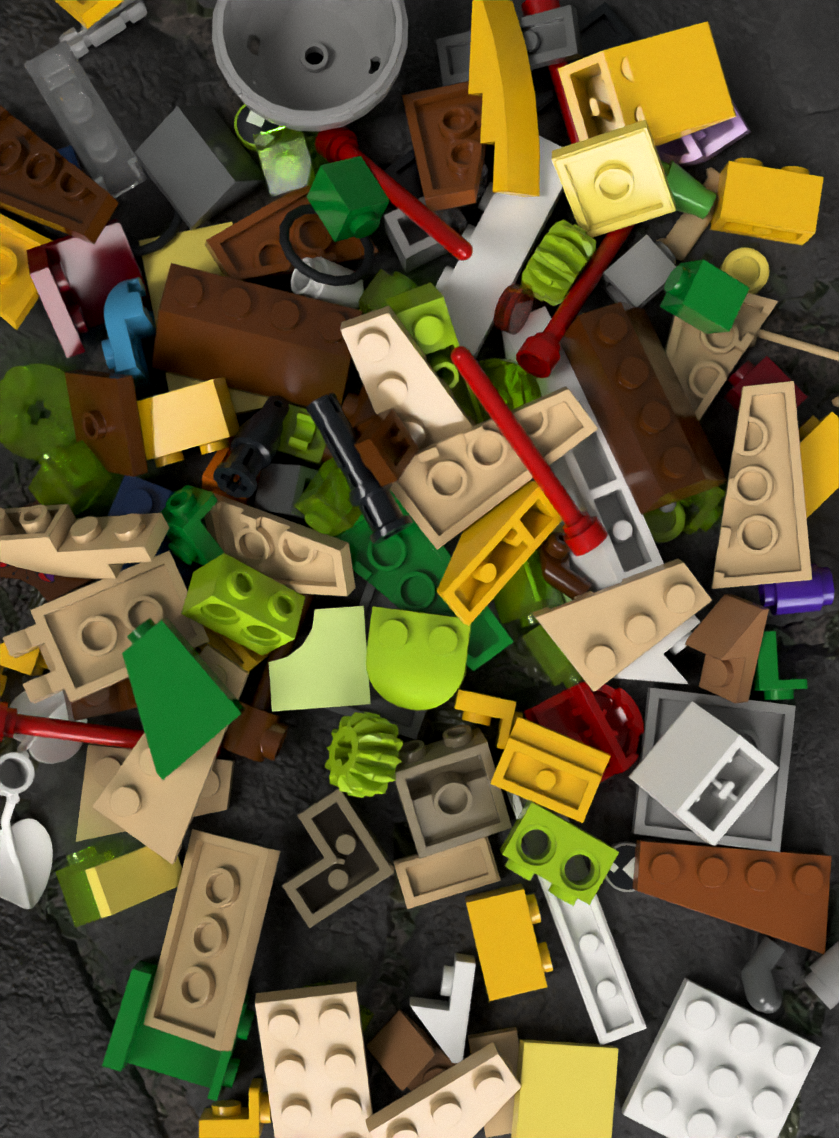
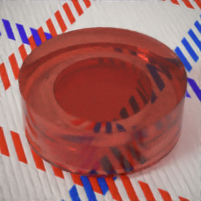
M513 283L503 291L494 312L496 328L512 335L517 334L523 328L533 306L534 293L531 289Z

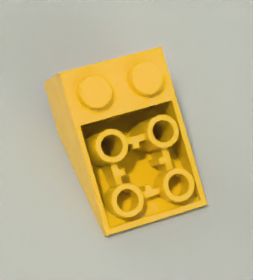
M708 21L606 49L558 68L579 142L646 119L653 141L657 147L737 117Z

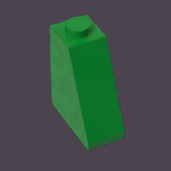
M148 618L127 636L132 645L122 655L156 773L164 780L240 716L245 708L168 618L160 620L157 624L151 618Z

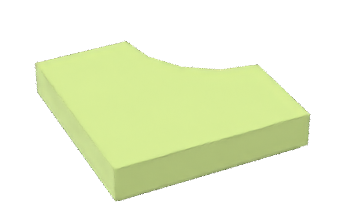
M364 606L314 610L312 630L303 645L288 657L269 662L272 712L371 704L369 677L366 670L367 644Z

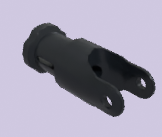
M280 396L269 397L263 408L239 428L231 442V453L228 459L216 467L213 475L218 487L226 494L235 498H249L254 494L257 487V476L261 469L270 465L279 449L283 420L289 411V404L284 398ZM274 403H279L282 408L275 406ZM235 475H239V480L234 482L233 478Z

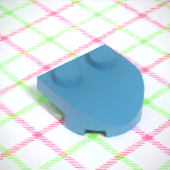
M140 277L120 282L109 293L104 309L109 339L102 340V349L108 368L114 369L117 374L132 375L135 389L152 385L141 339L156 336L154 314L152 311H148L147 307L144 308L141 297L146 296V288Z

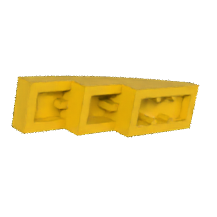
M472 0L468 94L482 97L480 143L495 146L493 192L520 197H540V142L536 97L527 48L513 1Z

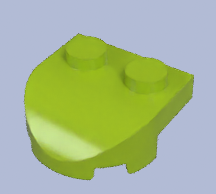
M372 606L366 653V670L371 684L384 699L401 708L427 710L442 705L455 694L464 680L472 623L468 626L455 616Z

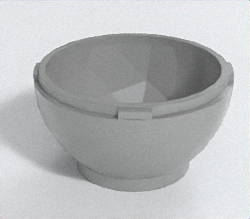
M217 0L213 11L212 42L216 61L223 76L233 92L252 112L273 124L295 131L321 132L344 127L363 117L386 97L398 77L408 47V18L404 0ZM256 40L260 43L258 56L252 54L249 50L251 41ZM311 53H320L323 56L322 62L317 65L309 64L306 58ZM378 61L380 63L379 69L371 74L372 63Z

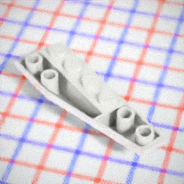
M544 306L501 324L513 408H517L566 386L598 428L549 465L580 511H587L590 516H597L608 532L606 539L590 552L581 556H575L571 550L568 552L571 570L590 582L592 586L589 591L594 593L619 584L624 578L664 563L643 514L641 515L561 343L559 342L560 360L547 378H538L527 373L516 360V354L525 340L536 333L543 332L551 320ZM563 520L551 533L562 532L566 534L562 529L565 524ZM563 594L566 603L573 601L572 599Z

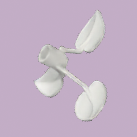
M24 691L9 705V708L18 709L17 714L69 721L63 691L36 704L30 702L26 691ZM87 719L79 720L76 722L87 723ZM14 733L13 738L22 742L17 748V753H8L0 756V795L7 798L0 820L2 827L0 829V898L10 901L21 908L32 909L47 886L52 867L53 849L48 832L37 820L22 819L12 826L10 823L15 804L20 800L18 793L25 791L34 779V767L28 759L29 753L26 751L29 749L33 758L39 762L54 764L64 762L73 757L83 742Z

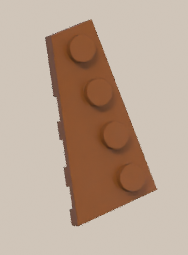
M636 839L633 876L634 890L822 954L825 953L832 856L819 853L775 852L741 847Z

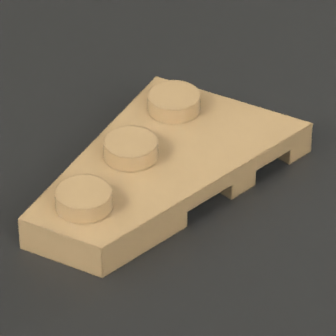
M675 559L624 578L619 584L594 593L592 591L575 596L573 601L551 609L546 607L532 612V614L593 692H595L706 606L712 599L685 563L680 559Z

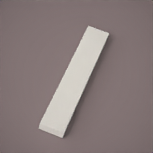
M506 791L517 820L528 800ZM548 809L549 811L553 812L554 814L560 816L561 818L569 822L567 816L555 812L551 809ZM531 830L523 836L530 856L540 855L547 848L548 838L545 832ZM575 855L566 862L565 875L567 878L581 880L588 875L582 855ZM537 875L600 1045L646 1029L597 894L590 905L577 899L574 906L551 894L548 889L552 883Z

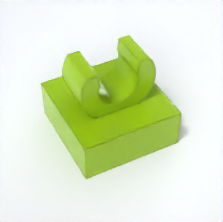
M289 404V411L283 420L281 442L277 452L321 466L326 443L319 429L306 409Z

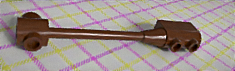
M362 385L359 394L351 391L348 392L342 405V410L352 427L357 422L376 415L364 385ZM326 445L321 462L330 465L327 474L336 476L327 524H322L319 531L327 535L350 518L357 507H352L350 504V496L348 494L351 489ZM301 594L305 596V601L295 639L271 651L251 703L239 700L245 710L229 724L220 747L262 763L265 758L271 761L276 760L286 738L289 725L280 722L281 716L269 711L271 706L269 662L288 657L292 653L315 594Z

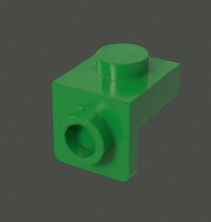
M186 485L181 490L172 494L167 500L166 507L160 513L163 514L169 526L166 535L171 540L168 546L172 553L186 564L196 562L205 565L225 553L201 522L202 518L212 509L218 499L212 492Z
M764 631L751 691H764L765 700L794 699V689H808L807 679L779 680L776 631Z

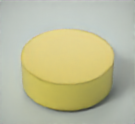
M738 248L732 251L720 266V270L750 287L748 293L754 295L764 287L769 277V265L766 258L759 251L752 248Z

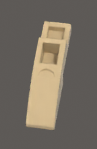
M68 504L0 508V562L31 571L64 577L116 579L124 563L152 562L169 526L162 513H132L123 516H89L76 519Z

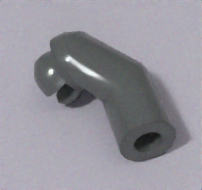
M766 936L744 965L741 978L749 1004L757 1011L771 1014L776 1012L782 1004L781 993L776 990L771 971L785 950Z

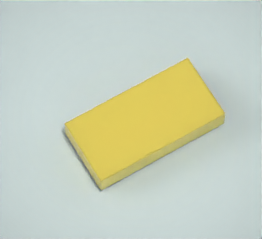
M144 846L89 868L85 872L101 918H104L178 887L182 866L178 857L172 865L153 850Z

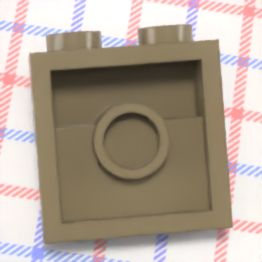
M457 725L444 731L442 734L443 740L424 745V742L420 740L408 741L403 743L399 750L398 758L402 762L396 766V781L394 783L419 859L512 828L501 788L490 784L496 770L488 742L480 728L471 730V727L468 725Z

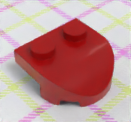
M586 681L524 711L526 718L530 721L609 753L611 757L600 783L615 774L629 769L639 756L636 754L639 735L644 732V723L635 701L622 688L614 689L604 684L593 692Z

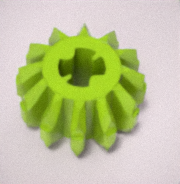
M564 219L556 222L544 236L542 242L528 261L526 268L522 272L521 286L531 292L530 295L541 302L544 300L552 306L562 303L596 250V240L587 235V231L576 224L572 225Z
M355 712L352 716H343L340 720L339 728L332 729L333 740L331 745L326 747L329 751V759L325 763V768L330 770V784L337 786L339 791L347 792L349 796L364 798V796L373 797L375 794H385L388 782L396 781L395 769L397 764L402 762L398 758L399 750L403 746V741L397 738L398 726L389 723L385 718H381L379 714L370 712Z

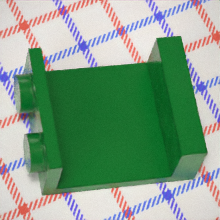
M139 961L131 970L102 1066L121 1072L127 1063L210 1088L207 1099L217 1101L223 1086L232 1089L241 1059L232 1056L238 1038L247 1041L256 1012L247 1009L251 994L246 993L232 1051H218L143 1025L158 966Z

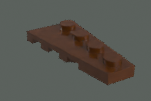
M0 105V207L94 245L119 202Z

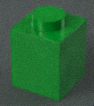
M361 156L321 165L307 195L308 201L335 242L352 237L361 239L372 234L379 227L380 219L390 201Z
M704 259L680 263L679 266L673 269L665 282L664 290L666 294L660 307L705 334L730 332L750 287Z

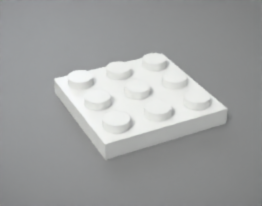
M684 978L621 1111L623 1115L668 1138H778L820 1047L816 1043Z

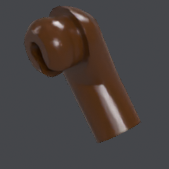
M553 532L548 536L547 540L542 542L538 551L542 576L548 584L570 599L575 600V596L588 592L592 584L571 570L568 554L571 549L563 539L565 534Z

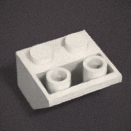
M691 701L628 777L702 840L715 846L779 767L740 734Z

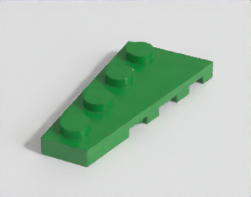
M392 493L403 515L410 516V514L406 511V509L399 502L396 496ZM360 510L327 534L349 543L353 570L386 596L399 609L457 617L437 593L439 584L452 556L444 545L437 550L412 517V525L378 544H372L369 538L372 531ZM488 605L473 620L471 625L466 665L473 671L514 642Z

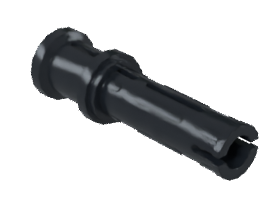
M326 394L310 403L306 410L319 429L330 453L347 480L346 482L351 489L348 494L350 496L349 502L352 507H358L372 531L369 537L372 544L381 543L413 524L410 516L403 515L389 490L392 487V483L381 487L372 471L364 465L360 453L354 446L359 438L343 412L336 394Z

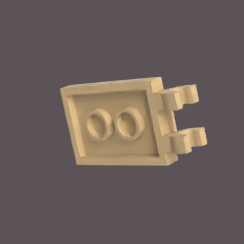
M170 550L155 556L152 562H141L120 571L116 579L99 580L30 610L36 624L3 637L10 656H13L15 659L40 648L50 673L23 683L31 703L36 704L63 690L66 691L70 702H74L129 678L122 655L132 645L127 636L148 618H151L155 624L162 619L168 618L194 649L210 642L203 625L181 614L188 591Z

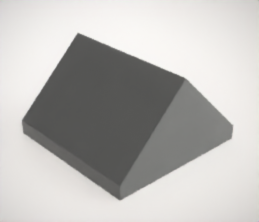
M176 106L134 154V157L191 231L268 182V178L212 106Z

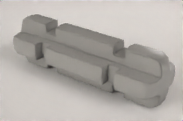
M124 0L89 29L81 24L82 27L78 30L72 27L61 34L59 37L60 43L72 60H77L90 52L87 47L93 44L96 48L126 29L125 23L129 20L135 23L146 16V5L143 0Z

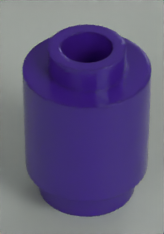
M811 563L812 580L758 585L761 605L769 607L773 616L820 611L822 606L832 605L834 601V583L830 569L828 567H818L816 563Z

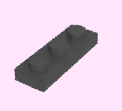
M572 5L518 18L531 70L583 57L577 9ZM471 31L436 39L443 87L469 81Z

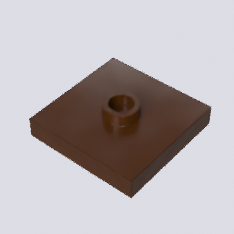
M83 369L64 372L81 467L131 477L148 473L132 375Z

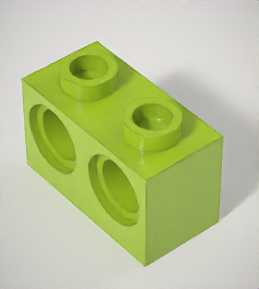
M223 553L193 572L181 614L263 656L295 639L305 596Z
M530 800L526 802L500 848L502 855L509 858L505 867L531 881L534 874H537L551 882L552 884L548 891L574 906L577 899L589 905L591 904L619 854L614 847ZM531 830H541L546 833L548 838L547 848L537 856L527 855L521 848L523 836ZM575 855H584L590 860V871L581 880H571L565 875L566 862Z

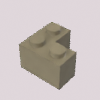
M336 788L298 814L300 821L323 856L287 878L282 885L309 928L392 875L395 866L347 792L339 791V788Z

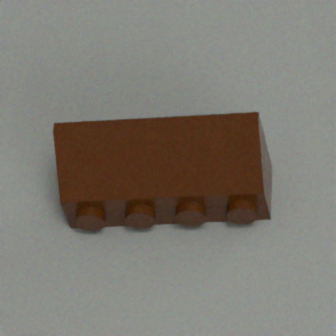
M171 263L158 311L152 369L202 382L225 377L227 386L230 389L266 398L280 396L287 403L307 407L310 403L326 394L335 393L342 407L353 359L340 330L341 322L361 316L363 311Z
M618 302L578 315L565 332L560 343L641 515L727 482L723 470L646 311L623 302Z

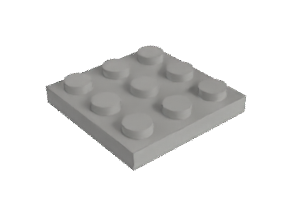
M648 687L639 763L691 701L740 734L779 767L717 844L780 852L796 706L755 700L736 704L715 695ZM637 785L631 831L633 834L707 843Z

